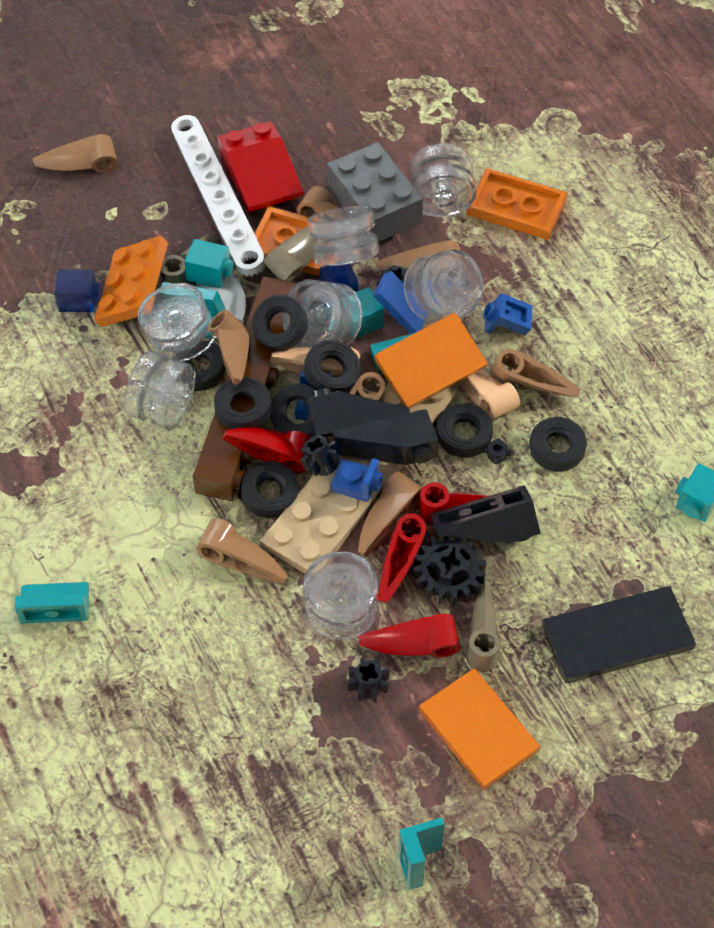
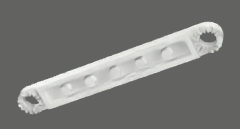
M190 115L181 116L171 126L174 138L225 246L229 247V254L237 271L247 277L248 275L252 277L253 274L258 275V272H262L263 268L265 269V264L263 263L265 256L198 119ZM185 126L187 128L188 126H190L191 128L188 131H182V128L185 129ZM248 257H250V259H252V257L254 259H257L252 264L243 263L245 262V259L248 260Z

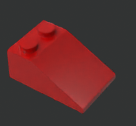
M272 121L258 123L255 126L242 130L230 131L217 137L222 166L249 212L304 196L302 186L286 147Z

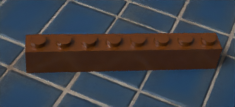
M263 277L245 326L250 332L243 377L257 379L270 391L271 387H276L279 377L278 365L270 362L272 352L276 351L266 348L256 339L252 329V317L256 308L265 299L273 295L284 294L293 297L301 305L303 304V297L299 296L298 283ZM279 312L274 315L270 322V329L273 333L278 334L286 331L290 325L289 314ZM238 396L232 400L230 406L234 411L244 413L250 411L254 407L255 402L249 396ZM214 414L192 476L195 494L233 501L236 490L241 488L242 479L245 474L243 471L245 463L250 464L252 456L222 439L225 431L229 429L222 425Z

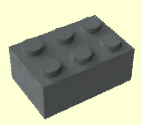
M379 142L327 163L329 190L371 245L422 223L423 198Z

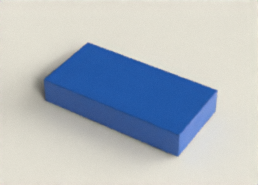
M392 271L384 273L373 297L410 334L420 331L430 310Z

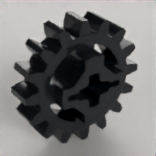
M443 536V541L438 542L436 538L432 537L430 539V547L422 544L420 546V555H416L414 558L413 578H417V588H427L426 598L428 599L434 594L437 595L438 604H442L445 598H450L452 605H456L458 597H461L465 602L469 601L470 592L478 594L480 584L485 582L486 561L481 560L482 550L472 551V540L463 544L461 543V538H455L454 541H450L449 537ZM453 563L454 565L452 569L449 570L448 575H446V572L448 571V569H450L451 564Z

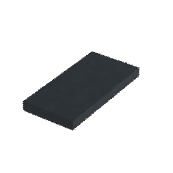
M671 586L545 618L542 622L565 684L693 650L696 646V642Z

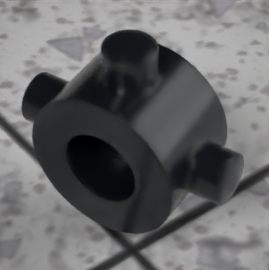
M499 438L490 442L488 447L483 449V453H487L488 459L494 464H499L506 459V456H511V450L507 449V445Z

